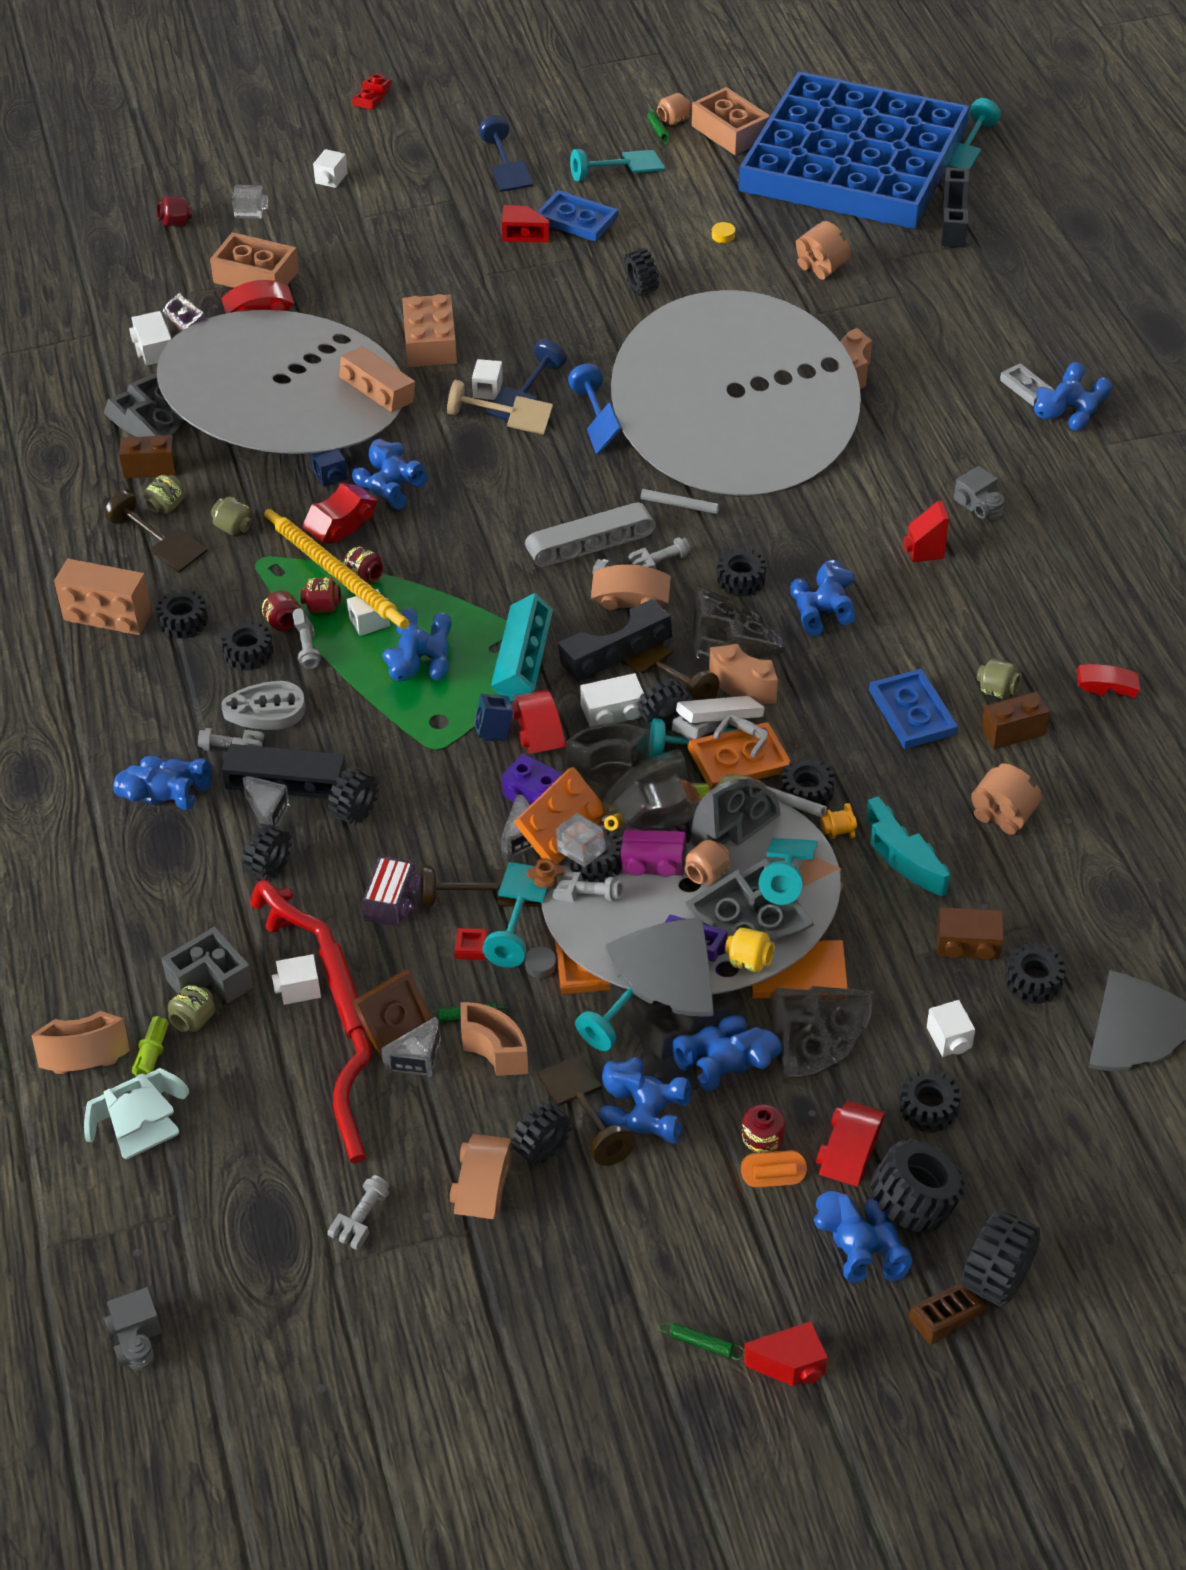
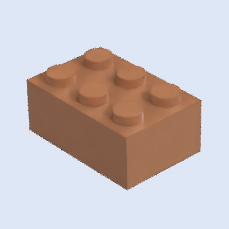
M727 87L692 103V127L735 156L753 146L770 118V115Z
M233 232L210 258L213 282L234 288L256 280H271L288 286L299 272L296 247Z
M451 294L402 298L408 367L457 364Z
M67 558L54 580L63 620L140 635L152 615L144 573Z

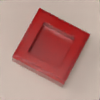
M457 928L455 959L486 960L482 948L488 936V929Z

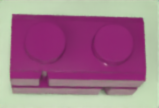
M625 830L621 848L622 873L635 876L642 874L662 875L664 877L673 875L683 876L687 854L686 833L679 831Z

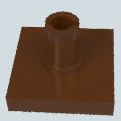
M403 970L352 1001L376 1055L382 1059L435 1026L416 982L408 970Z

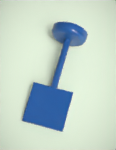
M587 363L579 365L571 371L568 376V383L571 390L576 394L589 395L597 417L587 428V432L595 453L599 455L620 431L621 426L612 403L609 402L601 411L594 392L602 385L603 374L597 365Z

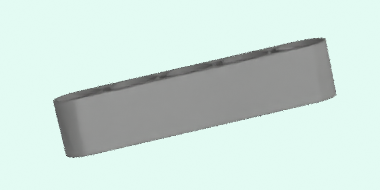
M637 502L536 531L527 537L525 547L537 566L546 567L644 538L654 531L656 524L646 507L642 503Z

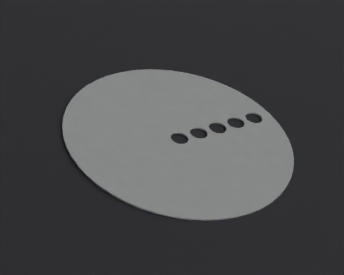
M739 290L703 292L677 299L652 312L630 332L622 344L614 363L611 379V397L615 414L625 436L640 455L669 477L688 486L717 494L735 496L768 494L797 486L813 478L833 463L845 449L856 428L860 413L861 395L857 372L849 354L838 338L823 323L801 308L784 300L755 292ZM826 358H833L839 363V369L835 372H827L822 369L821 362ZM808 364L815 368L816 374L814 377L806 379L798 374L797 369L801 365ZM778 371H787L792 375L793 380L787 385H781L774 380V375ZM762 377L768 381L769 387L765 391H756L751 387L750 382L753 378ZM734 383L740 384L745 388V394L739 398L731 397L727 393V387Z
M250 310L207 318L187 327L173 337L163 349L157 365V381L160 391L177 414L191 425L213 437L255 450L305 454L327 452L336 448H347L366 441L382 432L394 421L401 410L400 408L393 412L388 411L339 377L341 355L361 346H364L400 371L391 356L377 343L358 331L340 323L309 314L281 310ZM344 335L349 337L351 341L346 344H340L335 342L333 337ZM321 345H331L336 351L326 354L319 351L318 347ZM306 355H316L321 358V362L316 364L308 363L303 357ZM291 365H301L306 368V372L301 374L292 373L288 370V367ZM276 375H286L291 378V382L279 384L273 380V377Z
M683 783L681 784V786L702 785L707 783ZM651 788L629 794L605 805L610 812L609 816L620 812L626 817L624 826L617 833V838L620 837L622 842L625 830H640V810L642 807L646 808V803L651 802ZM778 801L781 813L778 818L740 845L735 844L731 840L723 844L729 851L731 865L729 871L715 883L736 870L741 874L764 858L767 859L769 864L785 861L786 858L767 857V851L772 838L817 840L818 845L814 856L834 866H839L832 847L821 831L803 814L791 806ZM700 802L687 803L692 808L693 818ZM601 821V822L595 827V828H599V832H600V833L603 832V830L600 829V824H602L603 821ZM663 822V823H660L659 825H671V824H674V823H673V822ZM692 837L691 841L686 843L687 854L696 847L692 844ZM597 853L589 855L588 857L597 858L605 854ZM568 854L558 864L563 867V873L573 872L570 868ZM794 858L792 865L798 869L805 859ZM685 867L683 876L673 875L670 877L653 874L635 876L622 873V868H620L621 872L619 875L614 873L613 875L617 880L623 882L624 890L621 899H616L614 902L607 901L604 895L578 893L574 902L556 900L553 897V893L557 889L562 875L557 876V883L547 889L544 902L541 903L545 922L557 944L574 962L600 979L629 989L631 984L623 976L617 977L607 956L606 944L635 931L662 924L670 914L685 919L697 918L688 909L685 902L712 885L701 884V887L695 892L682 891L679 888V883L689 878ZM839 869L802 888L797 900L813 921L814 926L787 938L770 940V942H774L775 949L769 967H764L760 972L739 969L738 973L732 977H722L716 973L715 969L722 962H730L729 955H719L715 962L708 961L712 995L738 990L759 983L787 969L804 957L825 934L836 913L841 891Z

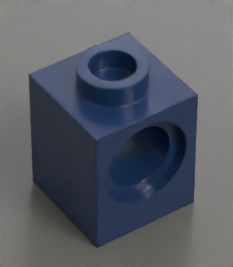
M338 448L327 452L310 453L311 468L323 487L347 479L345 459Z
M480 694L474 719L478 738H483L487 741L507 739L513 715V708L508 696Z

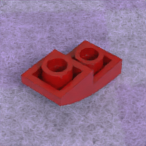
M380 74L371 75L362 82V90L353 96L352 105L371 110L374 109L388 92L392 80L386 79Z
M1096 664L1079 665L1077 668L1078 686L1089 693L1094 692L1104 696L1110 688L1117 694L1135 698L1140 691L1139 676L1136 672L1119 667Z

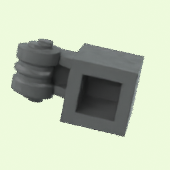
M977 466L956 479L954 499L971 512H975L980 519L996 520L1002 517L1005 499L1002 494L996 493L998 481L996 477L982 467Z
M148 1287L107 1301L111 1315L104 1317L110 1337L118 1335L120 1344L113 1347L120 1367L128 1365L133 1370H145L154 1361V1352L149 1338L161 1334L162 1330Z

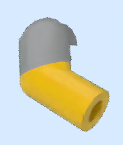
M619 812L610 816H604L600 829L609 830V835L612 832L617 834L626 822L625 815Z

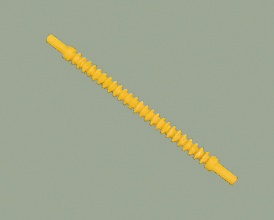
M272 509L265 511L264 517L275 525V529L335 577L348 590H351L352 593L363 600L376 613H379L386 620L390 619L401 629L408 628L409 620L397 611L396 606L325 550L313 538H310L309 535L299 529L288 518L279 516Z

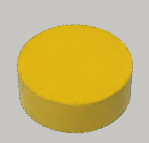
M727 222L715 224L712 227L713 240L719 243L731 242L735 238V227Z

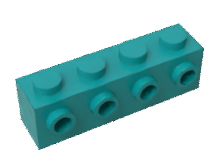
M536 593L510 606L491 687L500 695L508 696L510 702L514 701L513 696L535 691L553 609Z

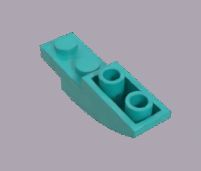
M879 796L869 799L866 820L872 827L871 846L894 870L912 883L941 897L947 895L951 879L950 871L935 856L931 844L926 843L919 833L909 837L906 828L899 825L894 818L892 809L889 806H885Z

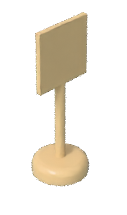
M456 379L453 381L448 398L447 414L457 415L460 412L462 403L511 413L507 427L544 435L553 404L516 396L513 407L465 397L464 383Z

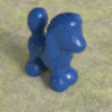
M1073 362L1067 367L1063 376V382L1055 390L1046 387L1036 390L1038 400L1034 405V412L1041 419L1052 420L1060 417L1065 412L1066 407H1075L1077 412L1070 417L1069 427L1073 431H1080L1089 424L1090 416L1095 413L1098 405L1108 398L1112 390V384L1108 379L1101 377L1094 384L1090 392L1085 391L1080 383L1085 374V368L1082 364Z
M376 439L370 445L368 457L373 467L380 470V472L371 476L370 472L365 468L358 467L353 470L352 479L361 488H369L374 495L383 497L391 508L400 510L406 505L407 500L406 496L399 490L401 489L399 485L409 482L416 488L424 487L428 481L427 473L419 461L412 460L407 464L400 457L404 451L402 443H389L382 439Z
M829 560L820 567L816 576L819 587L816 592L809 591V585L804 579L797 578L791 583V596L796 600L797 608L801 613L803 628L809 636H818L823 632L820 612H834L837 620L842 625H848L855 621L853 602L849 596L845 595L844 588L854 582L855 574L844 569L843 565L837 560Z
M402 609L400 614L407 618L410 624L406 629H401L396 625L397 633L402 635L398 642V648H389L382 653V658L389 666V676L397 682H404L413 678L420 669V657L425 655L433 659L429 665L430 677L436 681L442 680L449 671V664L445 657L448 653L447 637L451 630V617L445 613L436 614L433 618L430 635L417 627V612L413 609Z
M146 756L141 760L140 766H129L128 769L117 774L113 783V790L118 797L127 798L131 802L143 801L159 805L161 801L175 800L178 808L190 810L194 806L195 795H190L188 789L191 784H193L196 790L201 792H207L210 789L212 783L211 765L204 758H199L192 762L171 758L166 762L159 756Z
M731 1015L723 1018L717 1027L708 1026L697 1034L691 1036L680 1035L673 1040V1056L677 1066L682 1071L690 1070L696 1063L697 1058L703 1056L697 1061V1066L703 1069V1073L697 1078L702 1089L709 1092L719 1086L720 1076L733 1072L742 1074L752 1066L759 1069L767 1068L771 1059L776 1058L781 1053L782 1047L779 1038L773 1032L760 1029L759 1027L746 1031V1020L742 1016Z
M638 1057L630 1058L627 1061H608L602 1073L604 1087L616 1098L625 1099L633 1097L636 1105L631 1113H625L615 1106L606 1105L602 1107L599 1111V1117L605 1127L624 1125L635 1133L653 1134L670 1144H678L683 1129L682 1124L678 1123L679 1117L669 1114L658 1119L657 1115L666 1107L667 1103L680 1106L689 1105L692 1096L690 1081L684 1077H676L670 1084H663L655 1077L644 1076L642 1074L643 1062Z
M833 1190L827 1191L816 1200L818 1214L815 1216L814 1222L818 1229L833 1232V1239L837 1247L841 1248L848 1255V1260L843 1268V1276L846 1280L854 1283L864 1280L868 1276L866 1267L868 1264H872V1254L874 1252L884 1257L883 1275L888 1281H897L905 1277L912 1264L911 1252L900 1243L895 1225L890 1222V1219L887 1217L888 1214L879 1209L877 1206L879 1202L873 1198L865 1202L864 1213L868 1222L873 1225L871 1226L863 1221L854 1201L847 1194Z

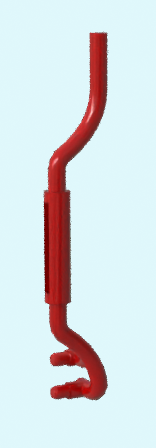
M268 880L258 881L254 887L250 904L255 909H262L265 904H269L272 907L265 925L269 932H278L280 928L296 925L314 933L320 945L318 954L346 1035L353 1040L356 1054L345 1065L335 1083L333 1109L351 1163H359L365 1160L366 1154L350 1110L349 1094L355 1078L370 1062L372 1047L352 1002L359 997L342 948L339 943H335L332 932L326 923L297 909L286 901L293 897L291 889H277Z

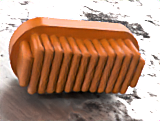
M794 1150L751 1153L743 1159L741 1164L742 1178L751 1187L798 1184L804 1179L807 1171L805 1159L799 1152Z

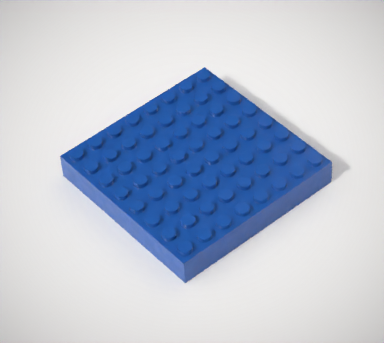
M798 71L739 167V191L752 195L766 196L771 199L789 201L793 204L812 206L816 209L835 211L839 214L844 213L857 216L858 218L872 219L881 223L895 224L904 228L916 229L945 173L946 167H948L967 130L969 106Z

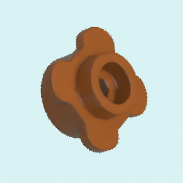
M545 858L537 860V865L527 870L528 878L533 879L534 884L540 888L553 887L557 883V876L563 874L562 866L554 865Z

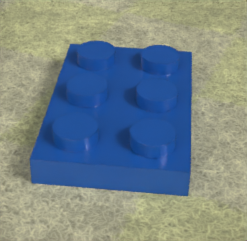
M557 190L537 211V213L549 220V227L595 242L618 218V209L560 190Z
M922 668L870 682L869 692L904 749L957 735L958 725Z

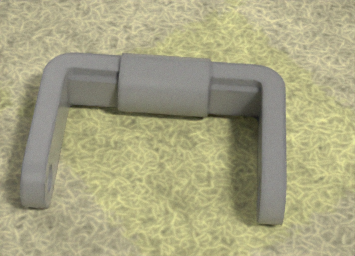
M733 714L726 715L716 729L713 738L718 740L726 727L731 724L747 734L760 738L750 755L755 758L766 743L768 732Z

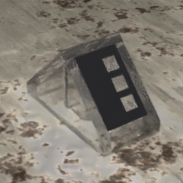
M250 776L243 777L246 798L259 823L265 824L266 822L278 826L289 807L286 785Z
M517 794L501 837L502 858L509 859L533 848L514 824V821L530 806L523 795Z
M434 1017L381 1048L384 1068L389 1072L432 1077L441 1041L439 1020Z

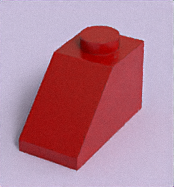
M504 205L502 241L549 243V220L528 206Z
M937 501L908 525V533L903 538L905 552H909L912 562L944 559L949 517L943 501Z
M810 1321L745 1343L743 1361L746 1367L794 1386L800 1383H814L826 1375L828 1357Z

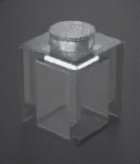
M235 185L232 195L234 217H263L264 209H268V196L264 195L263 185Z
M578 813L555 829L558 851L583 867L606 851L603 828Z

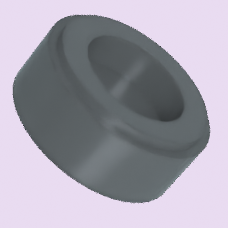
M532 948L525 955V969L533 977H548L556 969V956L549 948Z

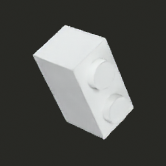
M157 311L131 317L133 327L129 328L132 342H135L138 357L143 356L146 366L158 363L163 349L171 340L161 312Z
M635 673L580 685L581 706L590 729L642 717L638 710V701H641L640 696L643 690Z

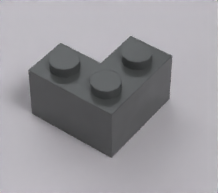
M215 926L161 958L166 980L177 993L188 985L204 988L211 985L228 1004L254 988L249 964Z

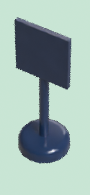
M493 115L481 122L478 132L484 142L497 144L504 164L491 166L499 191L503 192L533 186L525 161L510 163L506 155L502 140L509 134L508 121L500 115Z
M540 339L534 346L535 357L540 363L520 391L504 386L492 403L513 407L516 396L537 400V397L527 394V390L545 366L550 369H559L565 364L567 360L565 351L552 340ZM490 408L486 411V414L507 422L511 414Z

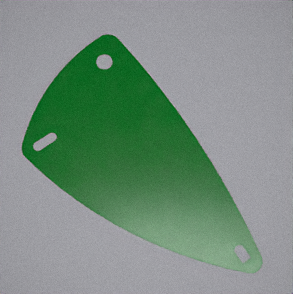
M268 556L256 562L255 569L271 593L287 591L296 599L314 627L315 637L312 638V643L324 659L374 707L424 747L442 749L462 737L474 727L480 694L500 695L491 687L499 652L492 653L489 651V648L503 638L507 622L503 618L436 589L382 574L378 581L371 584L372 588L378 589L381 595L388 598L396 606L399 613L402 609L415 610L418 616L417 627L430 635L433 618L436 614L445 613L452 620L451 630L447 637L448 653L445 657L449 664L447 675L442 680L436 681L432 679L429 675V665L433 659L423 655L420 657V669L417 674L407 681L397 682L389 676V666L382 658V653L386 649L398 648V642L402 635L397 633L394 622L390 620V626L359 636L349 619L347 599L356 595L315 561ZM277 564L285 571V574L280 577L275 576L268 568ZM309 579H334L336 585L341 587V606H337L333 613H310L307 610L306 604H301L300 590L301 588H306V583ZM435 715H444L448 718L449 724L443 729H434L430 726L429 720Z

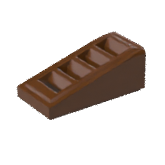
M961 1282L911 1307L909 1321L931 1346L984 1312L986 1306L973 1292L963 1288ZM963 1295L972 1306L967 1308L958 1296ZM952 1301L960 1312L956 1313L948 1303ZM942 1307L949 1317L946 1318L939 1309ZM933 1314L939 1322L935 1323L929 1315Z

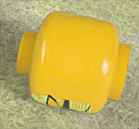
M740 928L734 936L728 937L725 945V954L729 955V960L733 967L760 972L764 967L770 966L775 946L774 942H770V937L767 933Z

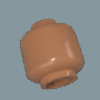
M680 93L662 98L657 107L659 119L669 126L688 120L691 111L689 99Z
M704 840L687 854L685 871L693 882L712 885L729 871L731 865L729 851L721 843Z

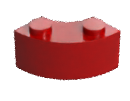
M256 280L241 284L221 298L226 314L250 310L288 311L294 304L289 286L271 280Z
M341 483L336 492L327 500L311 505L302 528L321 543L338 542L353 533L373 516L374 508L379 500L359 485Z
M547 689L513 696L514 702H511L513 708L512 717L513 719H518V724L522 729L519 732L522 748H527L528 753H537L566 747L554 700Z
M849 1100L846 1101L843 1108L836 1107L831 1126L834 1129L828 1145H821L816 1163L821 1165L819 1175L858 1187L864 1179L870 1157L878 1142L886 1112Z

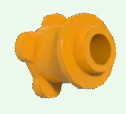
M850 803L844 804V810L835 812L827 810L825 816L821 817L822 832L824 835L828 834L830 839H835L836 835L848 833L850 839L855 838L857 822Z

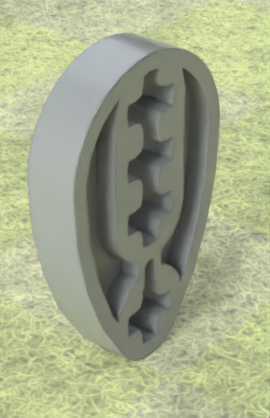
M287 681L264 682L243 688L225 697L221 704L223 716L227 721L239 726L263 730H279L291 727L302 719L306 710L302 690L297 685Z

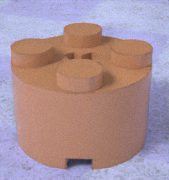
M823 221L796 240V249L799 256L797 262L799 266L805 271L810 269L815 272L821 280H824L845 264L851 256L849 242L847 239L843 241L839 235L842 231L836 225Z
M1001 764L996 768L994 765L972 793V803L975 807L974 815L979 821L983 823L991 821L999 825L1006 834L1014 835L1017 830L1023 827L1042 800L1041 790L1038 785L1033 788L1028 782L1031 777L1021 769L1010 764Z

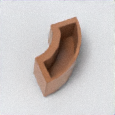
M858 328L849 331L840 342L853 362L861 389L866 386L872 340ZM838 362L836 364V371L839 369Z
M639 565L604 567L593 573L591 599L610 611L618 608H634L651 599H654L662 607L668 604L671 576L659 570Z
M738 644L710 648L709 671L718 676L720 681L719 688L732 697L750 696L759 704H776L778 679L772 660H759L750 657L740 649Z
M460 1002L463 1051L475 1052L486 1057L494 1066L496 1076L529 1074L525 1038L516 1023L506 1014L493 1007L479 1003Z
M102 1011L78 1020L64 1021L54 1019L31 1035L39 1068L52 1070L56 1074H65L69 1071L83 1070L100 1065L109 1066L115 1064L119 1057L130 1051L124 1019Z
M473 1133L468 1143H462L460 1151L462 1167L458 1183H452L450 1192V1203H455L454 1214L495 1219L498 1215L506 1176L509 1172L512 1147L510 1138Z

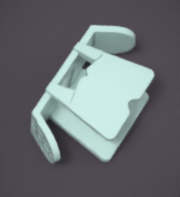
M159 1068L146 1075H137V1077L107 1089L103 1092V1095L87 1102L84 1119L86 1141H94L97 1123L111 1117L124 1159H129L177 1136L179 1129L168 1117L174 1113L173 1107L160 1093L166 1092L177 1098L185 1099L189 1094L187 1085L177 1076Z

